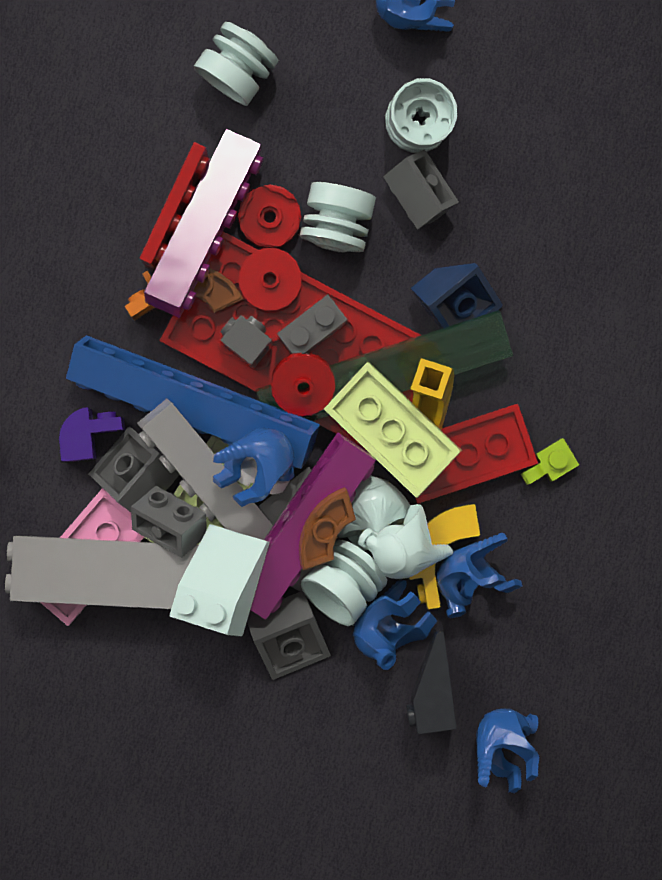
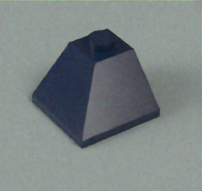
M476 263L435 268L411 287L423 308L454 345L503 306Z

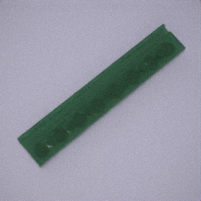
M497 310L329 365L335 379V391L332 399L367 362H370L400 392L411 389L421 358L450 367L454 370V375L513 356L501 312ZM305 382L298 385V388L301 390L309 387V384ZM271 384L256 389L260 402L284 410L278 406L272 396ZM323 409L313 415L300 417L315 421L330 415Z

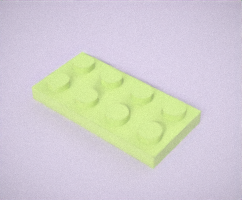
M367 362L324 408L331 417L416 498L462 452L450 438L370 362Z

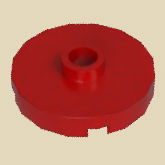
M270 184L258 187L247 194L245 200L240 204L238 218L240 228L249 241L259 247L276 248L285 245L296 235L301 222V212L299 204L292 193L283 187ZM268 212L274 213L276 215L275 221L271 223L264 220L265 214Z
M263 248L252 253L243 262L239 272V287L244 299L254 308L265 312L278 311L288 307L298 297L302 287L301 271L297 261L287 252L277 248ZM267 274L276 276L274 284L268 285L264 282Z
M293 353L283 358L274 368L271 379L272 396L278 406L290 414L298 416L313 415L323 410L332 400L335 391L334 373L328 362L316 354ZM305 382L309 384V387L301 390L298 388V385Z

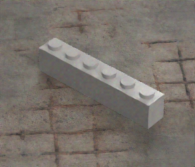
M165 399L137 423L143 430L138 435L150 449L156 446L163 454L159 458L161 463L170 473L176 470L183 480L179 484L191 498L195 494L200 498L203 504L199 508L206 513V517L211 522L216 518L225 529L261 540L265 539L273 527L271 522L255 503L241 507L233 499V495L244 491L238 482L222 489L213 482V476L220 473L225 466L222 463L213 462L215 454L171 401Z

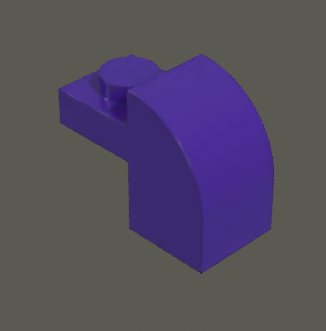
M88 407L72 413L65 420L60 430L61 461L73 462L97 459L94 434L125 431L124 418L116 417V412L97 413V419L93 420L92 409Z

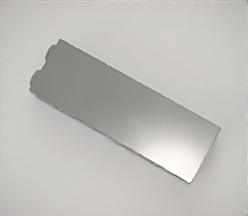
M13 536V542H8L7 561H12L11 574L6 575L5 592L10 593V601L171 609L178 584L199 545H196L181 558L154 542Z

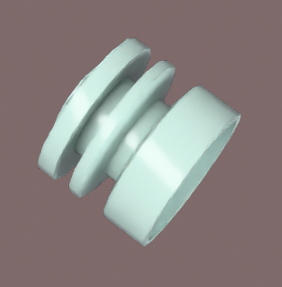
M224 22L220 31L225 37L215 35L213 38V42L222 52L219 54L213 50L205 49L195 63L194 69L223 94L242 105L248 106L259 90V86L251 75L267 79L269 72L264 66L274 69L279 60L257 36L230 22Z
M415 79L404 84L389 103L385 114L387 132L391 140L401 149L411 153H417L424 149L426 152L436 148L453 130L457 120V104L452 93L442 83L432 79ZM416 112H418L420 117L425 116L426 118L422 125L418 121L412 120Z
M313 182L307 205L320 211L319 215H304L303 222L316 228L302 227L300 237L314 243L318 247L332 251L364 252L366 242L353 236L366 237L368 229L356 224V220L371 219L376 197L367 192L343 185Z
M337 540L333 547L334 560L313 567L302 579L301 587L308 599L322 613L339 624L350 626L366 610V601H373L377 593L386 586L387 578L369 554L348 541Z

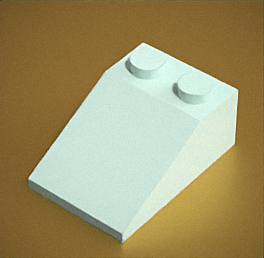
M210 524L178 584L169 616L226 635L243 636L270 542Z

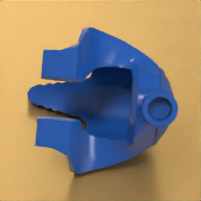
M376 0V8L381 19L394 28L449 32L454 26L452 22L442 18L439 19L434 17L437 7H454L455 0H426L421 5V0Z
M257 428L252 430L232 445L217 452L213 457V462L224 463L225 466L220 473L213 476V482L221 489L237 482L241 478V464L246 457L255 459L257 475L252 487L233 495V499L241 507L264 500L270 494L277 481L285 482L294 477V469L292 467L294 450L286 435L277 429Z
M499 533L483 541L453 551L451 556L442 561L437 571V586L447 601L449 609L446 613L448 618H456L466 614L465 605L471 604L473 593L479 585L486 588L494 587L505 593H510L523 587L521 580L518 579L507 582L505 577L492 568L484 558L486 553L493 551L494 548L508 541L504 533Z
M401 579L396 581L388 591H385L384 595H381L366 608L355 622L353 632L357 648L368 658L377 660V665L383 670H388L394 665L396 661L395 649L407 643L427 638L430 630L437 622L429 611L416 625H404L393 620L391 615L405 618L421 603L418 597L411 591L405 598L399 600L407 585L406 581Z
M508 708L493 710L484 715L476 732L478 782L481 786L487 787L491 770L497 777H507L509 792L516 793L521 789V770L518 766L509 763L505 759L502 748L511 750L524 759L526 762L527 781H532L538 777L539 754L525 738L537 731V715L529 714L526 717Z

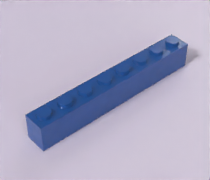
M87 335L74 344L66 379L76 382V385L80 388L97 390L104 393L109 399L123 400L133 404L136 409L145 412L152 411L165 399H168L197 433L214 435L229 445H232L235 441L257 428L277 429L285 434L292 444L294 450L293 468L302 469L310 459L320 424L290 414L274 406Z

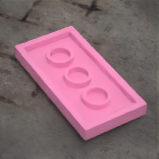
M102 488L60 538L141 542L145 537L132 530L131 512L120 505ZM40 602L67 626L87 606L83 604Z

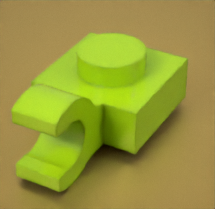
M564 438L535 454L539 463L523 472L521 476L527 485L545 474L550 482L579 466V463Z

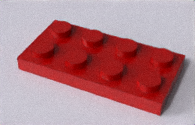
M196 142L191 147L140 256L142 263L154 271L210 161L206 147Z
M518 403L442 428L441 431L462 452L415 499L418 504L538 464Z

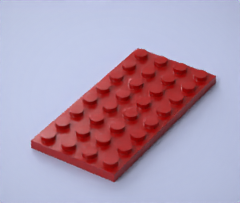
M222 232L220 236L224 240L216 256L211 254L207 264L210 265V269L218 271L234 284L240 292L243 301L215 314L207 303L195 298L189 311L184 309L180 318L172 316L160 339V342L274 402L276 401L272 396L271 388L274 368L283 358L291 355L278 338L277 333L327 294L348 321L346 325L308 354L312 353L320 356L328 362L335 379V391L332 399L367 362H370L407 399L413 402L414 393L411 390V386L421 358L435 362L443 347L302 272V287L298 297L288 307L270 312L254 308L244 299L241 292L239 272L243 262L252 253L258 251V249L225 232ZM267 274L264 282L272 285L276 282V276ZM240 315L245 319H248L250 315L266 327L267 331L264 334L272 339V347L254 369L221 342L223 336L220 332L232 317L237 320ZM305 382L298 385V388L301 390L309 387V384ZM324 409L313 415L303 416L335 434L340 433L364 448Z

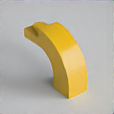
M421 358L411 386V390L414 393L412 403L441 430L452 393L454 370Z
M475 504L446 510L427 523L432 545H446L458 539L480 536ZM435 564L418 574L409 577L410 580L422 578V584L417 585L419 600L421 603H426L427 609L440 607L435 577Z

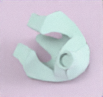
M372 475L367 480L361 481L355 490L356 495L351 504L356 520L346 525L337 535L338 538L348 537L354 545L363 551L368 549L360 546L358 540L366 529L379 533L387 526H404L409 506H411L403 494L388 480L373 477Z
M417 504L409 506L404 526H387L379 533L366 529L358 540L360 546L372 552L373 558L381 572L393 579L412 577L423 569L453 554V549L448 544L432 545L422 505Z

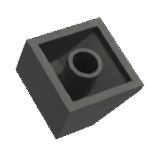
M130 426L89 472V475L129 512H131V506L155 486L166 491L180 474L176 470L170 473L159 460L163 454L155 447L150 449Z
M303 591L283 598L278 610L270 613L267 619L262 618L253 611L249 613L247 623L252 638L272 680L331 656L312 608Z

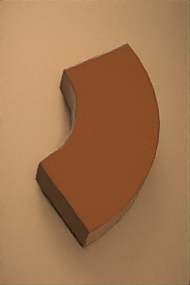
M209 269L203 283L197 282L193 291L196 293V298L207 303L215 314L243 301L240 292L234 284L224 275L213 269Z
M345 487L325 497L308 516L299 541V560L303 570L334 560L333 547L337 535L346 525L356 520L349 494Z

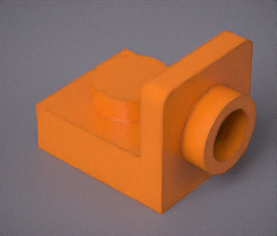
M145 271L142 275L147 283H149L151 275L148 271ZM144 289L133 294L128 299L130 303L125 306L134 321L156 308L145 303Z

